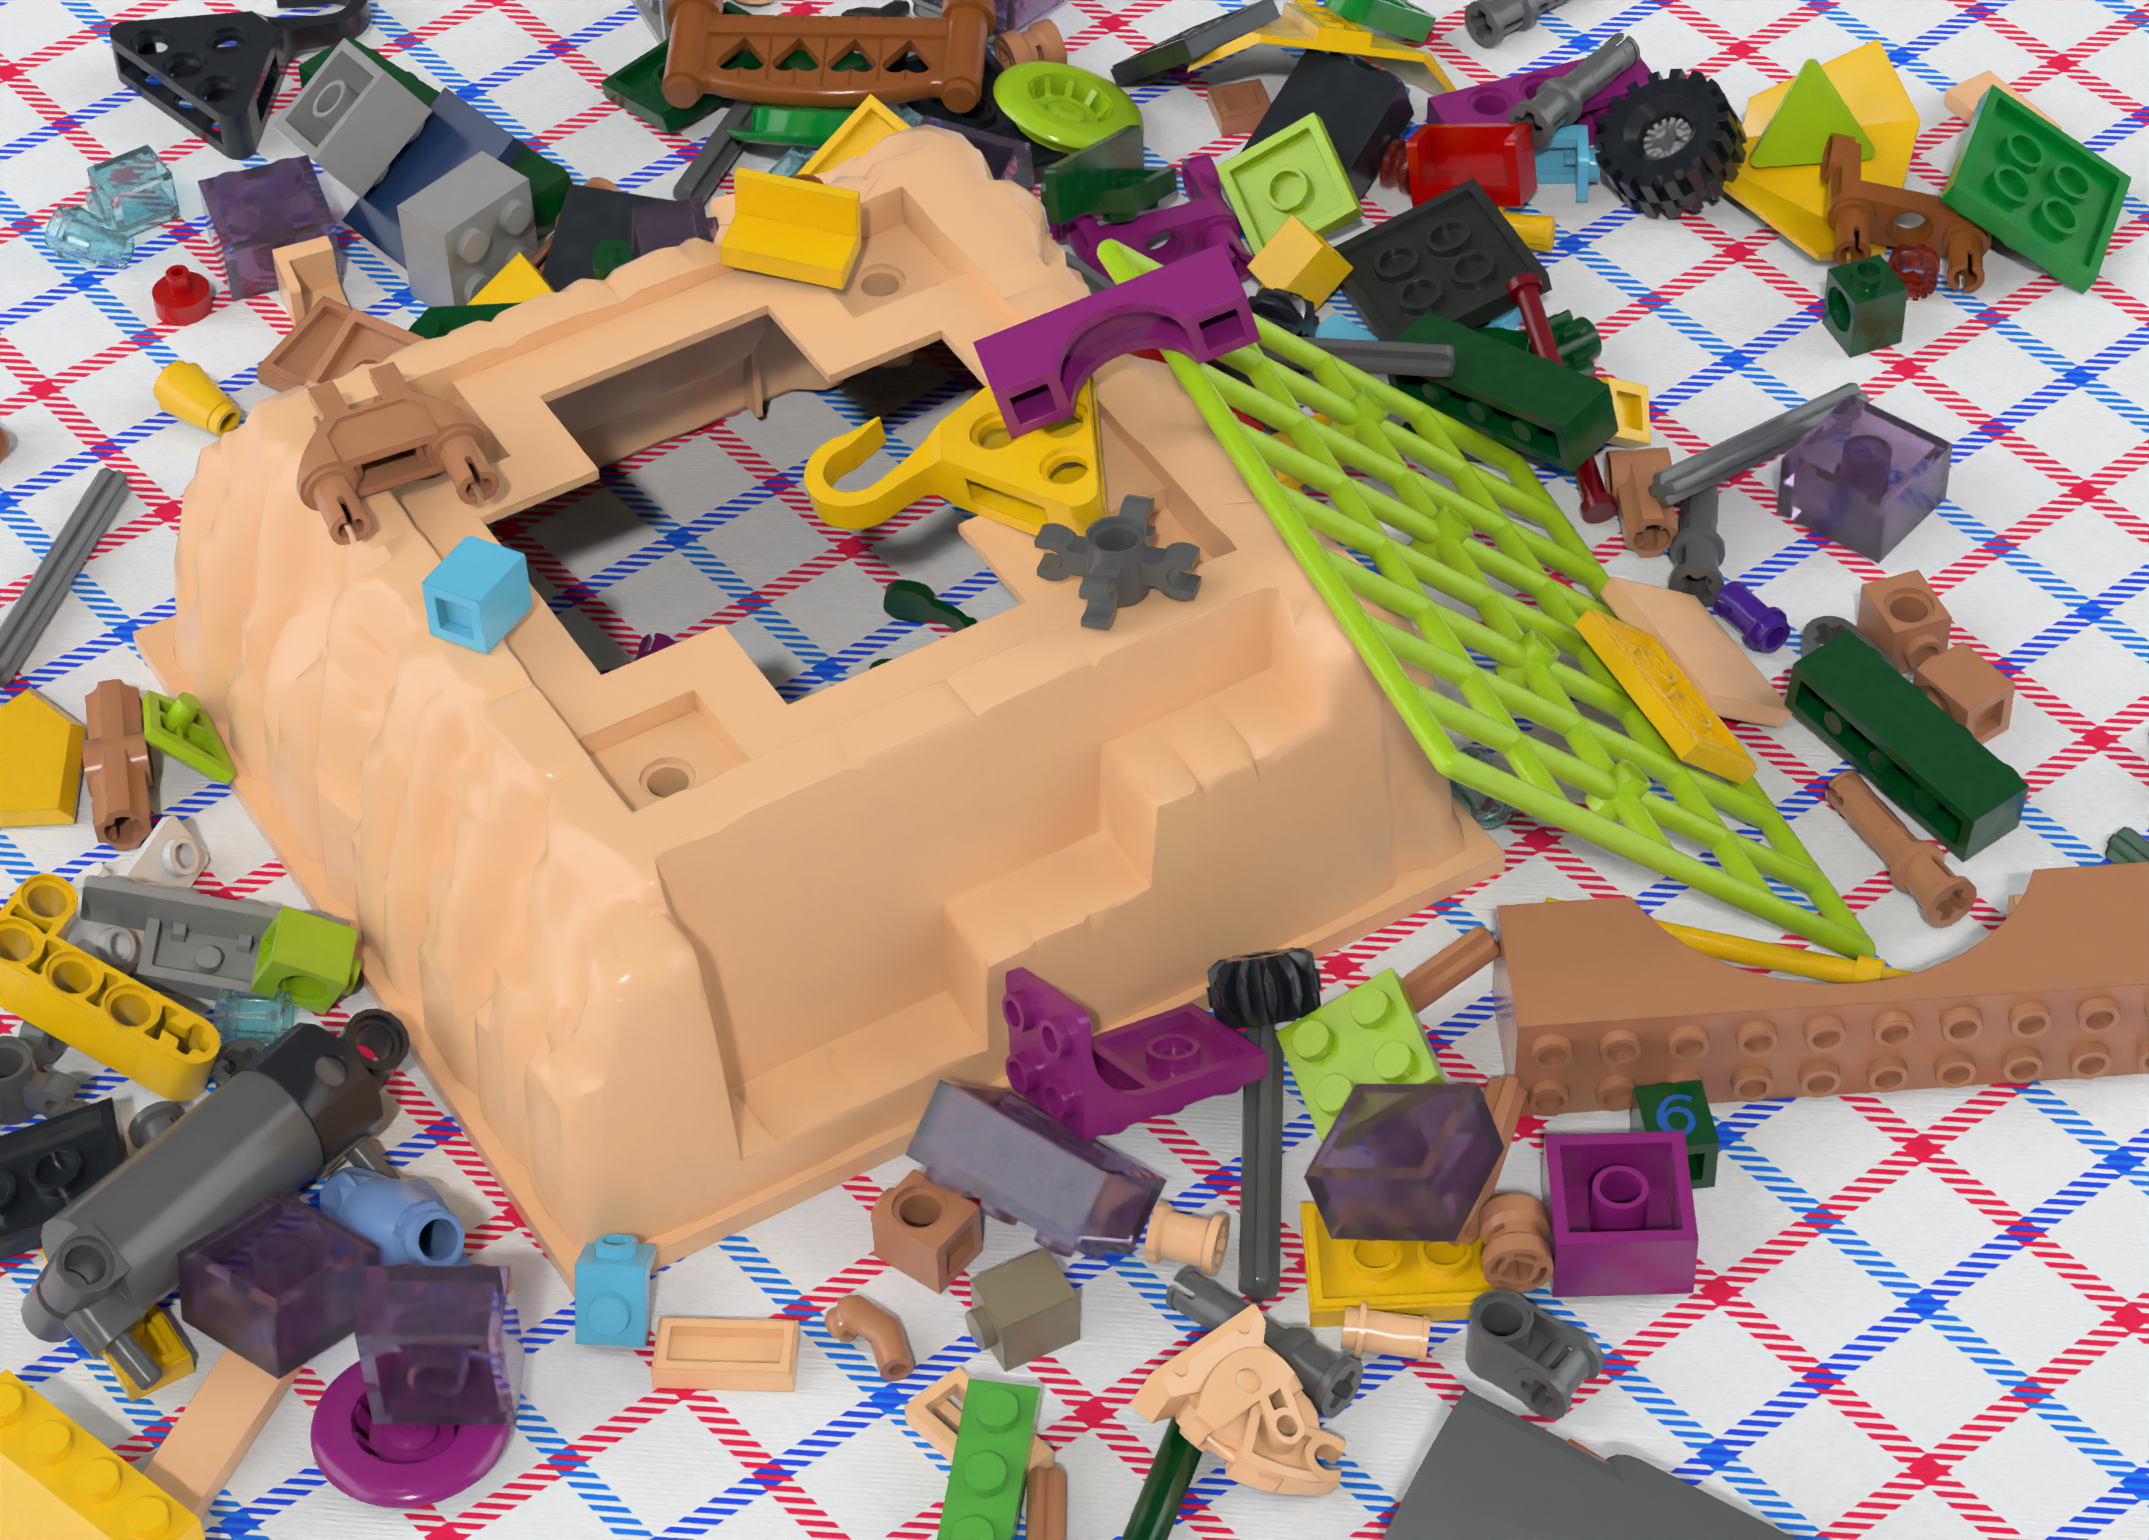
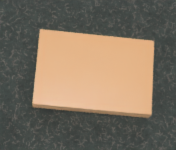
M1613 576L1607 581L1600 595L1620 621L1653 635L1719 717L1772 728L1783 727L1793 712L1784 705L1785 700L1695 595Z

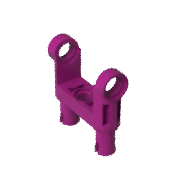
M1208 154L1197 155L1182 161V179L1186 194L1190 200L1186 204L1140 215L1132 221L1109 223L1099 226L1092 214H1081L1062 225H1050L1048 209L1045 208L1047 223L1057 244L1068 242L1078 259L1113 283L1114 281L1097 256L1099 244L1106 239H1114L1164 266L1223 243L1239 280L1243 282L1252 275L1247 266L1254 258L1239 238L1241 230L1239 221L1221 195L1218 172L1212 158ZM1161 232L1171 233L1170 238L1163 246L1156 249L1146 248L1149 240L1156 234Z

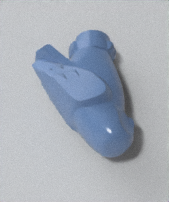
M352 1166L340 1169L330 1175L320 1191L319 1209L321 1217L328 1228L338 1236L334 1251L342 1258L387 1288L405 1296L429 1302L444 1316L447 1314L452 1316L459 1311L464 1314L481 1299V1292L485 1288V1275L463 1252L465 1235L460 1221L449 1211L443 1198L427 1181L420 1178L403 1181L389 1178L369 1169Z

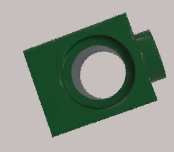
M1880 254L1827 270L1822 324L1849 358L1901 343L1908 288Z

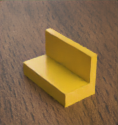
M737 167L734 174L736 213L720 246L721 265L843 290L861 248L860 192Z

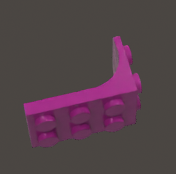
M1023 967L1006 973V995L1002 1000V1010L1008 1024L1010 1055L1006 1059V1073L1012 1089L1084 1141L1100 1135L1121 1133L1129 1125L1157 1115L1178 1113L1186 1105L1215 1095L1233 1094L1240 1090L1243 1085L1268 1077L1267 1052L1193 1003L1092 1036L1090 1018L1082 1007Z

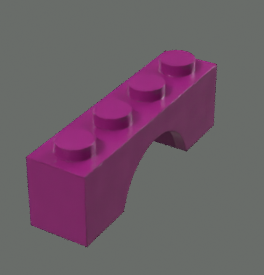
M1220 243L974 341L973 344L1011 439H1014L1074 415L1077 396L1086 380L1105 363L1123 354L1143 349H1166L1181 353L1200 365L1260 341L1261 338L1243 286L1223 243Z

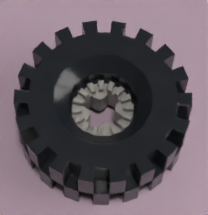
M1682 68L1670 69L1669 78L1663 79L1660 72L1657 71L1647 75L1649 83L1642 87L1638 85L1636 80L1626 86L1630 95L1624 100L1616 95L1608 103L1613 114L1611 116L1601 114L1597 125L1602 133L1594 134L1593 145L1596 150L1600 151L1595 153L1597 162L1622 202L1625 201L1629 209L1637 214L1643 209L1647 217L1659 218L1661 209L1666 211L1669 218L1681 217V207L1689 205L1693 213L1704 208L1701 199L1708 194L1714 200L1719 198L1724 193L1720 185L1721 182L1726 180L1733 183L1739 174L1733 163H1744L1746 151L1742 144L1747 143L1746 133L1719 84L1712 78L1707 82L1703 73L1692 70L1687 78ZM1673 142H1681L1679 146H1676L1674 148L1673 153L1670 151L1668 152V155H1666L1663 152L1671 150V148L1673 147Z

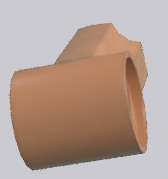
M1667 447L1607 451L1605 454L1606 492L1615 497L1625 547L1636 551L1640 558L1662 556L1663 552L1670 547L1672 539L1678 534L1679 530L1674 506L1660 505L1657 497L1651 496L1649 492V485L1653 483L1654 473L1672 465L1670 452Z

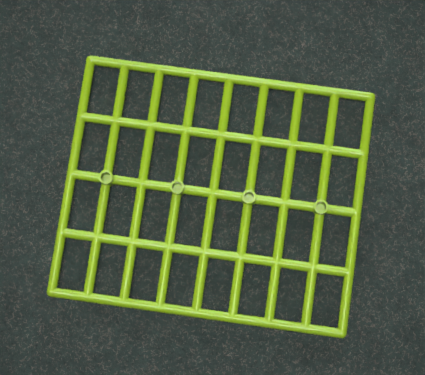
M1114 239L1102 241L1097 248L1099 260L1116 285L1164 266ZM1254 313L1252 314L1261 340L1215 359L1247 375L1255 388L1206 363L1198 365L1181 353L1159 349L1439 774L1852 960H1857L1859 954L1870 957L1875 956L1876 946L1755 777L1752 775L1743 785L1724 778L1728 784L1726 785L1682 764L1661 734L1573 625L1588 609H1595L1618 619L1600 595L1601 590L1610 577L1519 453ZM1257 344L1312 372L1319 384L1268 358ZM1297 402L1325 415L1333 421L1327 426L1305 415ZM1229 406L1287 434L1297 450L1237 420ZM1391 413L1410 423L1418 435L1387 420L1386 417ZM1459 449L1504 472L1512 484L1466 461ZM1400 455L1449 479L1459 493L1409 468ZM1337 460L1391 487L1401 502L1346 475ZM1269 466L1328 495L1338 511L1280 483ZM1499 506L1544 528L1553 541L1508 519ZM1378 520L1413 537L1414 539L1410 542V547L1389 537ZM1311 529L1370 557L1382 575L1322 547ZM1473 529L1490 537L1499 551L1469 537ZM1540 563L1585 585L1595 600L1550 578ZM1482 572L1533 597L1542 612L1493 589ZM1421 583L1474 608L1486 626L1433 601ZM1354 593L1412 620L1426 641L1366 613ZM1464 646L1499 662L1495 666V671L1498 675L1477 666ZM1559 650L1575 657L1587 675L1556 661L1560 656ZM1398 659L1457 686L1472 709L1413 682ZM1568 696L1618 719L1632 739L1582 716ZM1508 711L1563 736L1578 758L1523 733ZM1443 727L1503 754L1519 778L1458 751ZM1648 777L1663 783L1678 805L1649 792L1648 790L1652 787V784ZM1554 778L1588 793L1585 797V802L1591 811L1570 802ZM1714 808L1759 828L1775 850L1728 829ZM1621 820L1625 826L1618 824V822ZM1660 827L1710 849L1725 872L1675 850ZM1760 873L1806 893L1822 916L1776 896Z

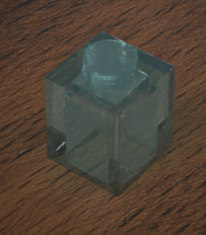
M148 144L87 168L91 191L85 194L88 209L98 225L105 223L119 241L181 217L172 173Z

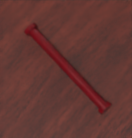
M1523 273L1515 276L1507 283L1506 290L1510 301L1518 304L1534 354L1542 358L1551 359L1563 366L1540 298L1543 293L1540 277L1535 273ZM1593 454L1574 474L1583 498V502L1580 505L1583 520L1590 524H1597L1614 517L1618 512V506L1615 497L1605 490Z

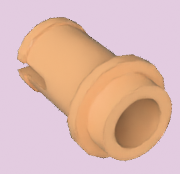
M1361 1301L1360 1308L1346 1306L1340 1349L1354 1350V1358L1360 1359L1362 1352L1418 1359L1420 1362H1425L1431 1316L1424 1315L1419 1317L1369 1310L1368 1302Z

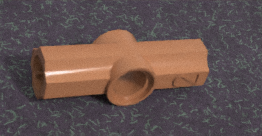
M121 679L105 680L98 682L97 688L85 696L88 740L82 741V755L87 786L93 800L91 803L93 825L98 843L111 845L116 851H125L139 848L141 842L152 832L149 788L155 787V776L150 745L145 739L143 703L139 688L130 687L124 684Z

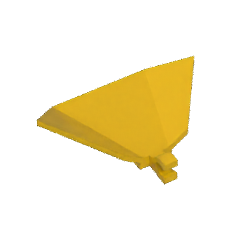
M1291 0V3L1284 2L1281 17L1189 61L1188 72L1258 43L1356 54L1438 95L1457 91L1431 53L1372 35L1373 33L1357 22L1343 17L1327 7L1319 6L1316 0Z
M1876 39L1822 64L1821 67L1875 148V155L1872 159L1861 161V180L1905 189L1921 119L1880 40ZM1795 76L1748 98L1743 123V130L1746 133L1747 143L1742 144L1746 151L1744 163H1733L1739 174L1733 183L1725 180L1723 190L1817 261H1835L1833 257L1835 232L1830 228L1827 221L1828 184L1820 182L1821 163L1755 168L1751 165L1749 155L1795 80ZM1870 242L1871 256L1885 255L1886 245ZM1847 252V260H1851V253Z

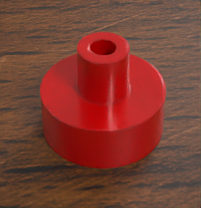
M184 265L169 267L166 270V276L158 280L152 289L156 315L161 321L170 325L185 326L197 323L208 316L213 307L208 280L198 273L190 272Z

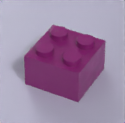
M1685 1132L1544 1135L1541 1192L1542 1201L1547 1207L1550 1233L1547 1242L1551 1246L1554 1272L1551 1277L1552 1297L1693 1293L1699 1240Z

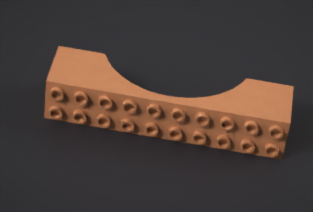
M2149 862L2034 869L2027 890L2016 908L1995 931L1977 945L1942 964L1913 974L1862 983L1824 984L1798 982L1768 977L1734 967L1713 959L1668 933L1652 920L1632 897L1497 906L1495 939L1498 942L1500 952L1499 957L1494 959L1492 997L1506 1076L1512 1075L1518 1078V1085L1526 1089L1527 1092L1520 1116H1553L1563 1113L1617 1112L1632 1109L1634 1087L1651 1086L1662 1082L1677 1083L1701 1080L1709 1104L1738 1101L1757 1102L1767 1099L1796 1097L1820 1098L1840 1094L1890 1093L1898 1090L1942 1087L1960 1088L1963 1086L2000 1083L2024 1084L2031 1081L2073 1078L2093 1079L2102 1076L2149 1074Z

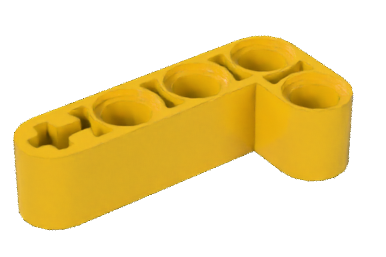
M40 873L27 878L0 910V1007L163 1098L176 1102H187L199 1097L205 1091L221 1046L220 1035L215 1026L198 1014L68 943V936L78 906V894L73 885L66 879L54 874Z

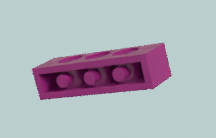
M1641 57L1635 65L1621 73L1613 82L1583 104L1581 116L1572 125L1588 126L1589 146L1593 145L1594 134L1602 133L1597 125L1601 114L1609 116L1613 114L1608 103L1616 95L1622 100L1630 94L1626 86L1635 80L1640 87L1649 83L1647 75L1652 72ZM1586 58L1429 97L1427 101V124L1509 123V111L1515 104L1522 100H1531L1536 96L1537 88L1544 81L1554 77L1562 78Z

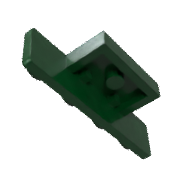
M1128 125L1046 167L1040 187L1041 201L1043 206L1048 209L1050 225H1062L1081 214H1103V221L1109 223L1132 221L1137 219V212L1157 208L1159 200L1177 191L1176 169L1145 168L1141 126Z

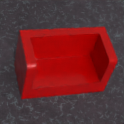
M1531 123L1422 124L1406 142L1413 207L1472 178L1476 179L1497 207H1521L1538 188Z

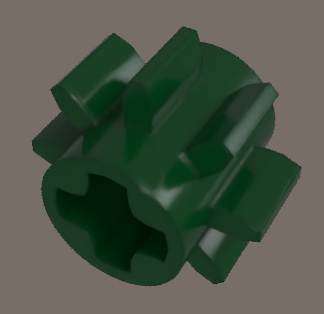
M1568 309L1548 317L1563 366L1586 376L1596 373L1597 370L1591 360L1600 356L1602 344L1595 326L1585 317H1578L1573 320L1571 311ZM1529 342L1528 352L1534 354L1531 343Z

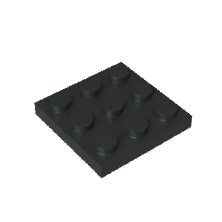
M1475 178L1333 247L1353 267V270L1338 286L1372 334L1379 338V341L1394 342L1427 312L1452 322H1459L1473 330L1518 307V304L1510 301L1506 286L1512 278L1523 273H1535L1540 277L1543 285L1542 294L1552 290L1548 272Z

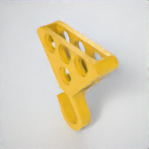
M1093 374L1083 384L1077 396L1074 415H1071L1077 417V419L1068 422L1056 421L1014 439H1011L991 387L988 384L941 420L919 448L872 486L860 491L843 492L833 489V486L842 476L856 470L887 443L881 419L878 416L847 434L834 437L820 446L812 454L805 466L804 483L813 510L823 522L833 527L849 530L864 529L887 521L904 508L925 496L938 495L959 508L1035 536L1038 535L1042 525L1057 523L1070 528L1077 536L1085 537L1086 531L1092 523L1108 517L1097 393ZM1069 462H1076L1081 464L1079 466L1072 468L1059 467L1060 465Z

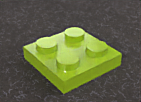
M1314 112L1215 167L1254 256L1262 250L1291 215H1294L1322 237L1365 215L1324 123Z
M1392 968L1387 969L1276 1032L1319 1139L1331 1151L1449 1086L1405 984Z

